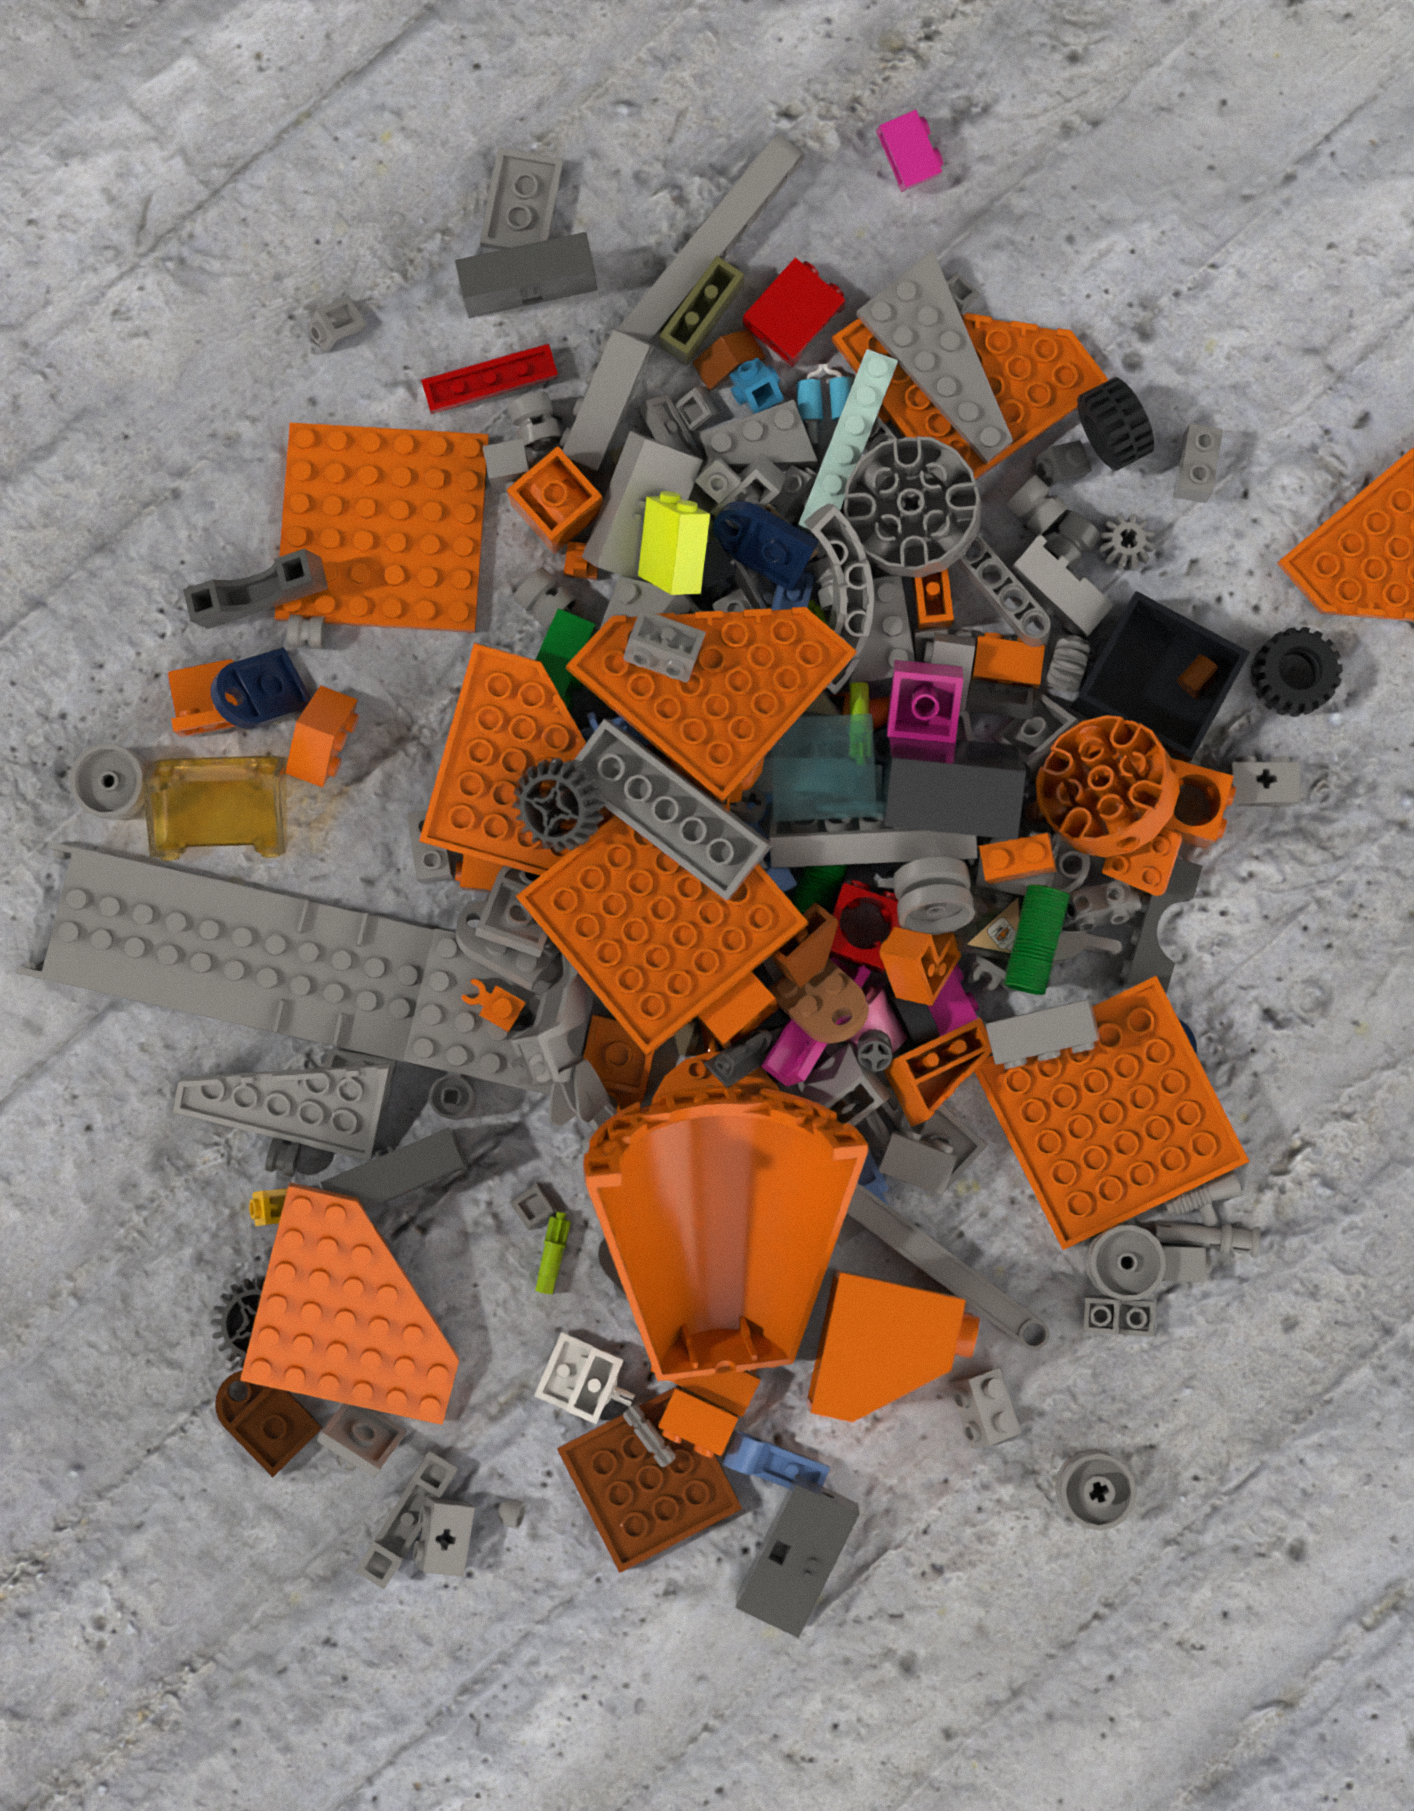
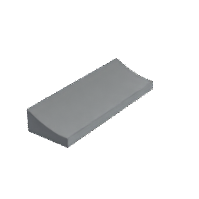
M604 719L574 759L575 770L583 766L586 767L584 774L586 778L590 776L596 777L592 786L594 789H602L601 794L596 796L597 800L605 802L604 806L726 901L733 896L755 866L774 845L612 720Z
M882 801L772 806L769 841L774 844L770 849L772 868L912 862L922 858L939 856L956 858L958 860L977 859V837L975 835L884 826Z

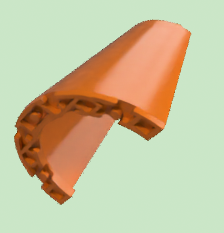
M725 1086L696 1087L658 1095V1103L641 1109L639 1102L632 1104L604 1122L589 1140V1150L584 1154L583 1164L585 1184L657 1381H675L680 1378L711 1376L716 1374L718 1368L728 1366L734 1372H743L766 1367L776 1368L781 1365L794 1363L868 1153V1144L861 1133L851 1123L842 1125L836 1121V1112L803 1097L762 1088L760 1096L741 1094L739 1086H730L729 1088Z

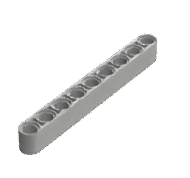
M775 135L617 330L654 346L659 340V335L714 258L719 256L724 260L802 163L805 153L782 135ZM598 353L596 360L600 361L602 353Z
M878 415L873 425L874 429L870 433L863 451L864 455L881 442L896 438ZM910 503L907 505L910 509L917 510L919 508L918 503L915 506L911 505ZM977 533L970 547L977 548L980 552L979 555L970 559L962 556L956 561V564L1026 645L1039 647L1045 644L1050 636L1051 624L1049 616ZM988 572H996L1001 576V579L997 583L990 584L983 577ZM1010 597H1017L1022 600L1023 604L1017 609H1011L1004 602ZM1031 622H1038L1043 625L1044 630L1039 634H1031L1026 630V626Z

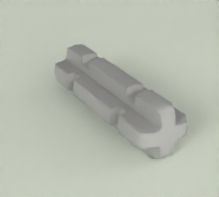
M639 1405L631 1406L624 1412V1419L630 1426H634L635 1429L633 1431L648 1451L655 1454L654 1459L661 1467L667 1466L675 1459V1453L669 1445L665 1446V1440L651 1421L644 1418L645 1413Z

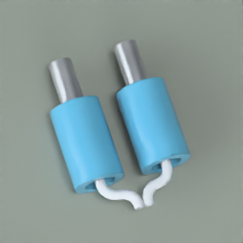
M819 364L817 371L809 373L805 380L796 382L798 412L803 424H806V432L812 446L819 444L817 423L824 421L821 381L811 378L820 375L823 369L828 374L837 376V378L829 380L832 421L838 422L854 383L852 377H843L839 371L831 370L828 364Z

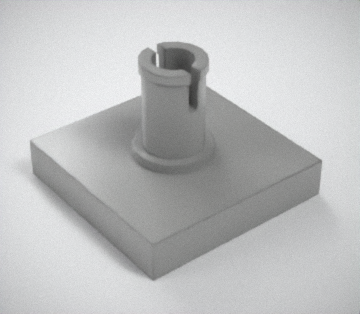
M343 1403L321 1431L316 1441L338 1455L336 1463L340 1468L346 1460L348 1463L344 1468L345 1471L351 1472L359 1468L375 1479L403 1440L407 1431L376 1410Z

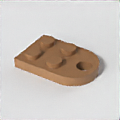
M829 958L826 966L802 988H799L785 975L768 988L776 998L778 1006L802 1030L818 1042L838 1043L847 1040L864 1026L868 1018L869 1005L862 989ZM846 1015L852 1016L848 1023L844 1025L836 1024L839 1018Z

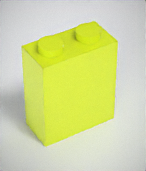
M662 491L660 496H647L638 576L670 595L701 594L710 513L698 508V503L681 499V495L676 492Z

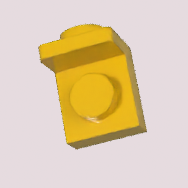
M288 1188L253 1192V1199H250L249 1213L251 1218L255 1219V1226L279 1224Z

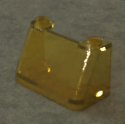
M275 755L168 758L151 763L142 780L150 857H160L163 861H173L179 859L180 855L185 853L188 847L254 845V851L261 853V856L265 858H274L286 853L288 840L285 758Z

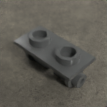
M768 1030L751 1032L706 1061L704 1065L726 1088H729L762 1065L770 1052L768 1048L772 1041V1035Z

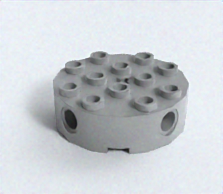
M917 436V438L905 437L898 440L895 438L881 442L859 459L846 482L843 509L845 517L857 533L868 561L891 575L920 578L944 571L966 554L979 532L982 503L973 471L957 450L935 438ZM909 503L913 506L917 505L918 503L919 508L917 510L911 509L908 511L906 506Z

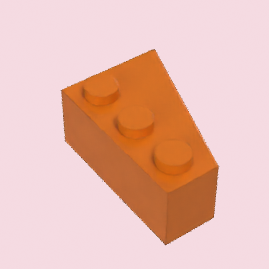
M981 1018L891 1060L890 1065L883 1070L911 1127L929 1120L935 1113L934 1111L955 1092V1089L963 1080L969 1077L992 1052L988 1033Z

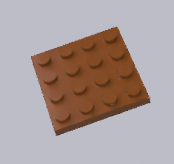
M675 1387L639 1405L645 1413L644 1418L651 1421L661 1436L664 1430L659 1428L658 1425ZM623 1414L557 1448L619 1573L742 1509L715 1453L712 1458H709L694 1451V1443L682 1439L681 1444L662 1436L665 1440V1446L669 1445L676 1457L667 1466L661 1467L654 1459L655 1454L648 1451L633 1431L635 1429L634 1426H630L627 1423Z

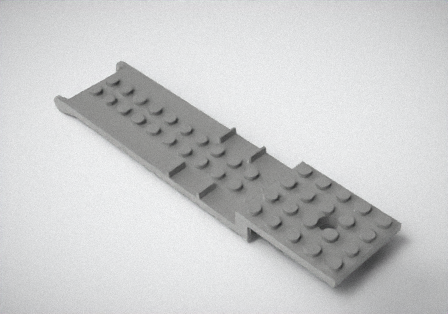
M49 842L48 849L54 850L53 857L66 860L67 854H71L43 970L42 972L38 971L40 964L26 961L25 968L18 966L16 973L550 1095L552 1084L533 1086L527 1083L522 1086L516 1085L514 1080L523 1076V1069L519 1065L509 1069L508 1063L517 1057L510 1040L529 1031L533 1027L543 992L561 976V957L557 956L530 991L465 955L457 944L456 933L436 928L433 930L366 913L320 904L306 899H298L69 845ZM471 979L480 980L485 985L486 991L490 994L497 985L526 1002L525 1006L532 1012V1023L523 1031L511 1029L510 1032H507L479 1016L483 1008L482 1005H469L462 1000L461 996L464 994L469 998H476L479 995V988L470 983ZM589 986L587 991L586 1020L581 1025L569 1030L567 1036L570 1050L579 1057L595 995Z

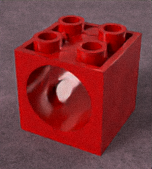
M852 880L850 885L843 883L832 916L839 923L829 956H834L838 960L858 967L865 966L868 970L883 975L886 969L879 953L882 945L881 942L878 941L868 946L867 949H860L851 945L848 942L849 938L844 929H840V917L847 908L853 910L860 907L861 903L873 905L880 910L884 923H888V939L894 927L901 928L897 913L898 899L894 893L884 891L882 896L869 892L871 886L859 881Z

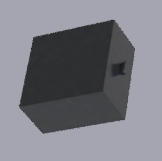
M1135 591L1123 609L1108 639L1104 640L1099 636L1097 637L1089 653L1097 657L1070 708L1090 719L1111 715L1123 717L1124 720L1135 721L1138 724L1141 723L1154 732L1171 758L1188 763L1193 759L1250 652L1142 593ZM1199 654H1202L1218 665L1219 678L1196 701L1180 687L1176 679Z
M888 737L881 798L884 826L1018 840L1023 797L1028 799L1029 788L1024 786L1026 769L1018 746L966 740L946 743Z

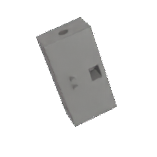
M630 431L582 558L598 568L634 580L650 583L638 576L646 497L660 496L662 491L679 493L681 499L688 500L703 460L688 451Z

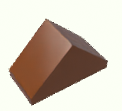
M747 329L720 336L692 362V365L710 392L731 379L729 374L737 370L742 363L752 361L755 358L762 361L766 359V356L750 330Z

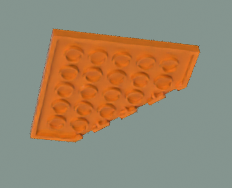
M971 313L960 314L1013 439L1012 444L987 465L898 363L881 408L903 438H917V436L932 437L957 450L972 469L974 478L977 480L1078 409L1077 398L1079 395L1109 380L1071 330L1061 328L1053 330L1038 327L1037 324L1013 320L1005 322L993 320L989 316ZM859 318L832 336L831 341L856 375L866 349L893 358Z
M1414 447L1278 561L1277 565L1320 614L1414 621Z
M792 607L786 610H772L771 608L743 610V612L704 611L695 612V614L675 615V613L657 614L706 632L688 682H683L650 669L639 667L623 659L629 637L638 616L626 617V615L611 616L566 665V669L722 804L854 658L857 651L807 607Z
M474 642L419 842L540 876L572 851L566 847L563 851L556 852L554 846L549 849H543L542 839L537 843H531L533 833L531 831L521 833L526 825L523 820H515L516 816L521 812L519 809L512 807L513 803L519 800L513 794L515 789L521 786L518 780L521 776L527 774L526 771L529 767L537 766L540 761L545 759L551 762L554 758H561L563 763L568 760H574L587 743L541 661ZM545 780L540 790L544 792L551 790V788L556 786L557 781ZM605 806L597 810L604 817L596 825L600 828L614 817L615 814ZM574 818L566 819L565 822L561 823L560 828L573 829L578 820Z
M289 1182L240 1381L443 1425L459 1364V1356L443 1335L439 1324L428 1307L420 1299L416 1288L403 1268L397 1263L386 1241L365 1213V1209L359 1199Z

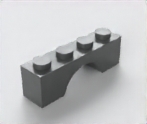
M302 549L275 558L274 564L259 574L235 580L213 579L184 589V595L190 621L210 629L327 590L328 585L321 557L307 549Z
M1176 858L1166 892L1161 896L1143 893L1140 900L1141 909L1138 910L1139 913H1142L1140 925L1133 926L1128 943L1133 946L1130 959L1124 958L1119 977L1124 978L1122 987H1134L1157 975L1167 994L1175 963L1165 955L1159 945L1157 938L1158 922L1163 912L1170 905L1187 902L1194 898L1202 865Z

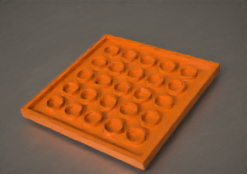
M289 422L279 557L302 549H307L318 555L322 559L328 589L276 606L275 620L288 622L290 614L302 615L303 618L308 620L313 616H325L323 622L332 625L476 633L487 466L483 446L489 445V434Z
M677 766L674 767L678 772L684 775ZM616 815L602 825L597 833L590 835L588 842L583 845L579 844L577 848L570 851L516 895L519 902L646 1056H649L808 925V921L759 863L733 896L726 901Z
M1157 975L1093 1006L1100 1039L1093 1042V1049L1073 1053L1071 1047L1060 1049L1061 1055L1059 1057L1039 1061L1037 1055L1026 1057L1027 1063L1025 1065L1005 1069L1004 1063L995 1065L992 1055L986 1058L974 1070L1062 1250L1250 1162Z

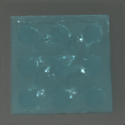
M872 714L800 717L771 749L774 822L877 817Z

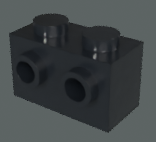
M718 538L707 542L701 594H691L697 606L706 601L708 605H712L714 602L725 597V592L731 587L730 584L736 575V562L729 551H724Z

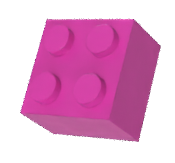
M894 660L887 720V737L955 743L963 686L962 666Z

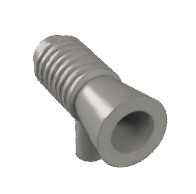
M1231 1170L1163 1204L1169 1216L1173 1214L1180 1216V1214L1183 1215L1185 1212L1188 1213L1189 1210L1193 1211L1199 1208L1205 1227H1211L1218 1223L1211 1202L1242 1196V1190L1234 1170Z

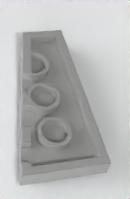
M884 1071L875 1072L893 1095L882 1106L899 1129L898 1131L901 1132L902 1127L922 1134L920 1139L933 1144L934 1140H940L954 1146L952 1152L957 1153L958 1158L945 1189L946 1191L982 1153L988 1144L943 1103L934 1111L935 1113L929 1120L911 1127Z

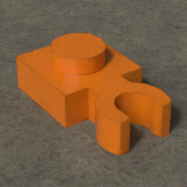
M471 979L470 983L479 988V995L476 998H469L463 994L461 996L462 1000L469 1005H482L483 1008L479 1016L510 1032L526 1002L497 985L490 994L486 991L485 985L480 980Z

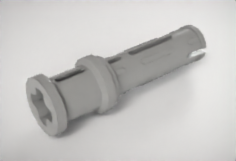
M1156 1221L1154 1236L1160 1243L1218 1249L1219 1252L1228 1255L1229 1252L1249 1253L1251 1257L1257 1258L1259 1254L1260 1227H1253L1250 1230L1232 1228L1231 1224L1226 1223L1219 1228Z

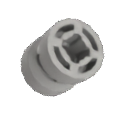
M290 614L287 627L288 647L300 648L308 643L312 649H323L326 634V623L323 622L325 616H313L308 620L303 618L302 615Z

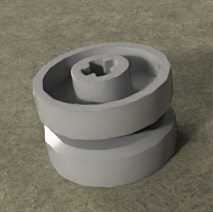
M97 744L86 749L75 760L70 772V789L76 803L85 812L109 820H127L140 814L150 803L154 793V774L150 764L138 752L116 744ZM113 777L115 779L114 785L110 784Z
M945 856L927 857L905 864L895 872L893 884L895 896L898 899V920L902 929L938 935L955 931L973 920L975 908L973 896L969 891L971 886L969 869L964 862Z
M1115 1225L1096 1234L1089 1242L1085 1254V1269L1092 1285L1102 1294L1122 1301L1140 1300L1152 1294L1162 1283L1166 1271L1165 1252L1159 1240L1148 1230L1134 1225ZM1125 1256L1131 1258L1127 1262L1130 1267L1129 1269L1122 1268L1121 1259Z
M1095 1449L1079 1451L1066 1459L1057 1473L1055 1490L1058 1503L1073 1521L1084 1528L1097 1531L1115 1528L1128 1518L1135 1506L1137 1489L1134 1476L1124 1463L1108 1452ZM1097 1482L1100 1485V1491L1092 1495L1090 1494L1093 1491L1092 1484Z

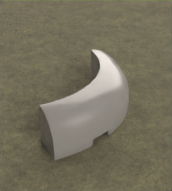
M829 503L815 511L804 523L820 541L832 572L833 606L827 626L857 651L854 658L827 686L832 693L836 694L856 668L866 638L869 637L874 611V587L870 564L857 533L837 507Z

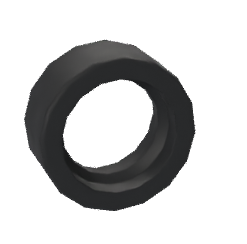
M893 989L887 992L892 1007L907 1037L915 1048L940 1037L937 1025L926 1004L896 998Z

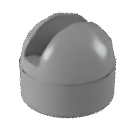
M515 1499L504 1501L498 1509V1517L501 1523L507 1527L519 1529L525 1516L526 1503Z

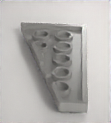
M932 250L857 311L856 316L894 359L898 360L897 363L987 465L1009 447L1013 439L938 260Z
M391 1064L181 1077L177 1084L172 1113L370 1161L374 1153Z

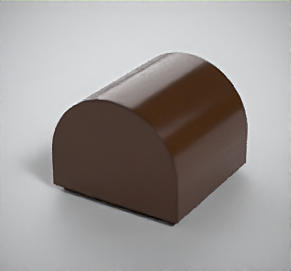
M1199 654L1176 681L1186 693L1197 701L1219 678L1218 665L1206 656Z

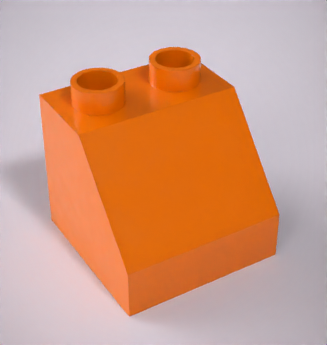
M835 1269L806 1401L810 1413L853 1423L952 1370L955 1355L972 1358L980 1317L964 1312L966 1300L953 1294Z

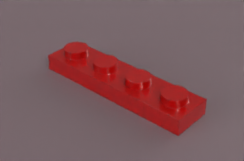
M548 343L422 379L421 382L432 415L559 377Z

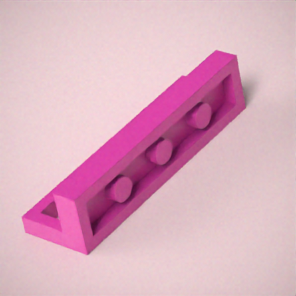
M834 956L829 957L862 988L871 973L870 970L865 966L850 970ZM843 1017L838 1019V1021L836 1022L837 1025L840 1024ZM790 1018L761 1067L785 1086L803 1082L828 1043L812 1039Z

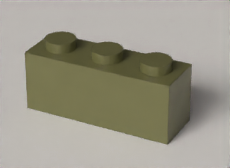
M716 256L659 335L660 347L685 365H688L744 287V273L719 256Z

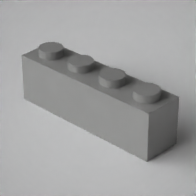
M616 329L612 330L611 335L605 334L599 347V352L602 353L598 366L592 365L586 378V383L589 384L585 397L580 396L573 410V415L577 416L572 428H566L560 441V445L564 447L563 452L568 458L597 471L603 470L609 456V451L612 449L653 351V345Z

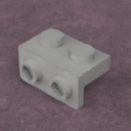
M994 1368L973 1377L950 1383L953 1393L952 1399L958 1409L963 1424V1433L971 1449L989 1447L1022 1434L1001 1368Z

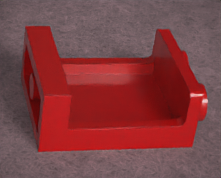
M796 257L743 315V326L749 329L754 336L792 368L801 359L803 350L837 312L841 313L844 310L846 301L843 298V291L832 282L828 284L818 276V270L807 261L802 263Z

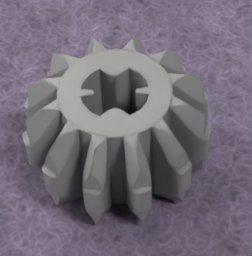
M1133 513L1129 516L1127 522L1122 514H1118L1115 517V523L1109 520L1105 523L1104 527L1107 532H1100V541L1105 544L1099 547V553H1110L1105 562L1110 565L1114 559L1118 560L1117 569L1121 571L1124 569L1126 562H1128L1132 570L1138 568V561L1146 564L1150 559L1146 552H1153L1155 549V544L1148 541L1155 536L1154 531L1144 532L1148 521L1144 519L1139 525L1136 524V514ZM1128 536L1133 541L1131 545L1129 544L1125 548L1121 545V542Z
M1062 634L1058 637L1046 674L1047 686L1054 687L1058 691L1072 693L1080 687L1090 653L1089 641L1072 634L1071 636Z

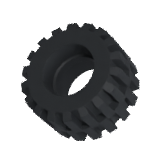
M1114 377L1079 395L1077 406L1082 427L1093 449L1109 468L1118 471L1154 451V436L1147 414L1133 390L1123 380Z
M1295 627L1288 628L1283 633L1280 631L1275 634L1257 652L1254 658L1256 661L1251 667V673H1254L1251 683L1252 687L1257 686L1258 692L1255 694L1259 700L1263 697L1267 701L1264 706L1269 710L1274 707L1278 709L1277 714L1285 715L1290 713V717H1298L1303 713L1307 715L1320 708L1336 693L1335 689L1341 682L1339 674L1343 672L1342 664L1337 663L1341 656L1338 650L1333 652L1330 648L1334 644L1330 639L1326 642L1321 639L1323 633L1319 631L1313 634L1309 633L1310 628L1302 627L1300 630H1296ZM1297 655L1304 658L1310 664L1314 678L1312 685L1308 689H1294L1283 681L1279 672V663L1282 657Z

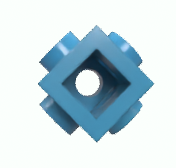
M758 358L742 363L737 370L729 374L734 387L730 388V391L739 406L745 404L753 414L769 409L784 400L778 387L780 379L771 365L766 367Z

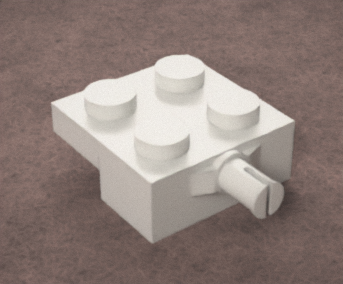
M561 1332L534 1396L563 1408L573 1415L597 1424L603 1408L611 1399L630 1407L632 1401L620 1395L633 1400L635 1393L617 1386L618 1373L624 1358Z

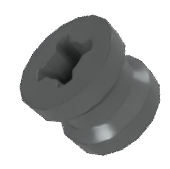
M873 1029L864 1032L859 1037L857 1048L860 1065L871 1072H879L886 1069L892 1060V1045L889 1036L881 1030Z
M273 1138L266 1158L265 1171L274 1172L280 1170L286 1176L293 1177L300 1158L301 1144L292 1143L287 1145L281 1139Z

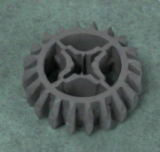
M554 758L551 762L545 759L540 761L537 766L529 767L526 771L527 774L520 777L518 782L521 786L517 787L513 792L519 800L515 801L512 807L519 809L521 812L516 816L515 820H523L526 825L521 833H528L529 831L533 833L531 843H537L542 839L543 849H549L554 846L556 852H561L566 847L568 850H573L579 844H585L590 840V835L597 833L599 828L596 823L601 822L604 817L597 810L603 808L605 802L597 800L596 796L601 794L602 789L593 788L592 783L596 777L590 776L586 778L584 776L586 767L580 766L575 770L574 760H568L563 763L561 758ZM545 780L557 781L556 786L551 788V790L545 792L540 790ZM574 818L578 820L573 829L560 828L561 823L565 822L566 819Z
M262 1276L256 1277L255 1287L252 1286L249 1278L243 1279V1291L237 1284H232L230 1290L234 1297L232 1298L226 1293L221 1294L220 1299L227 1304L226 1307L216 1305L213 1309L216 1313L222 1314V1319L211 1320V1325H221L222 1330L213 1333V1339L222 1337L225 1339V1342L219 1345L218 1350L222 1352L230 1347L232 1351L229 1353L227 1360L231 1362L240 1355L239 1367L241 1368L244 1365L247 1348L239 1342L251 1336L252 1330L246 1333L245 1331L254 1323L253 1314H256L258 1309L254 1303L251 1304L247 1297L250 1295H261L264 1285ZM239 1304L242 1308L240 1311L244 1317V1322L233 1333L232 1316Z

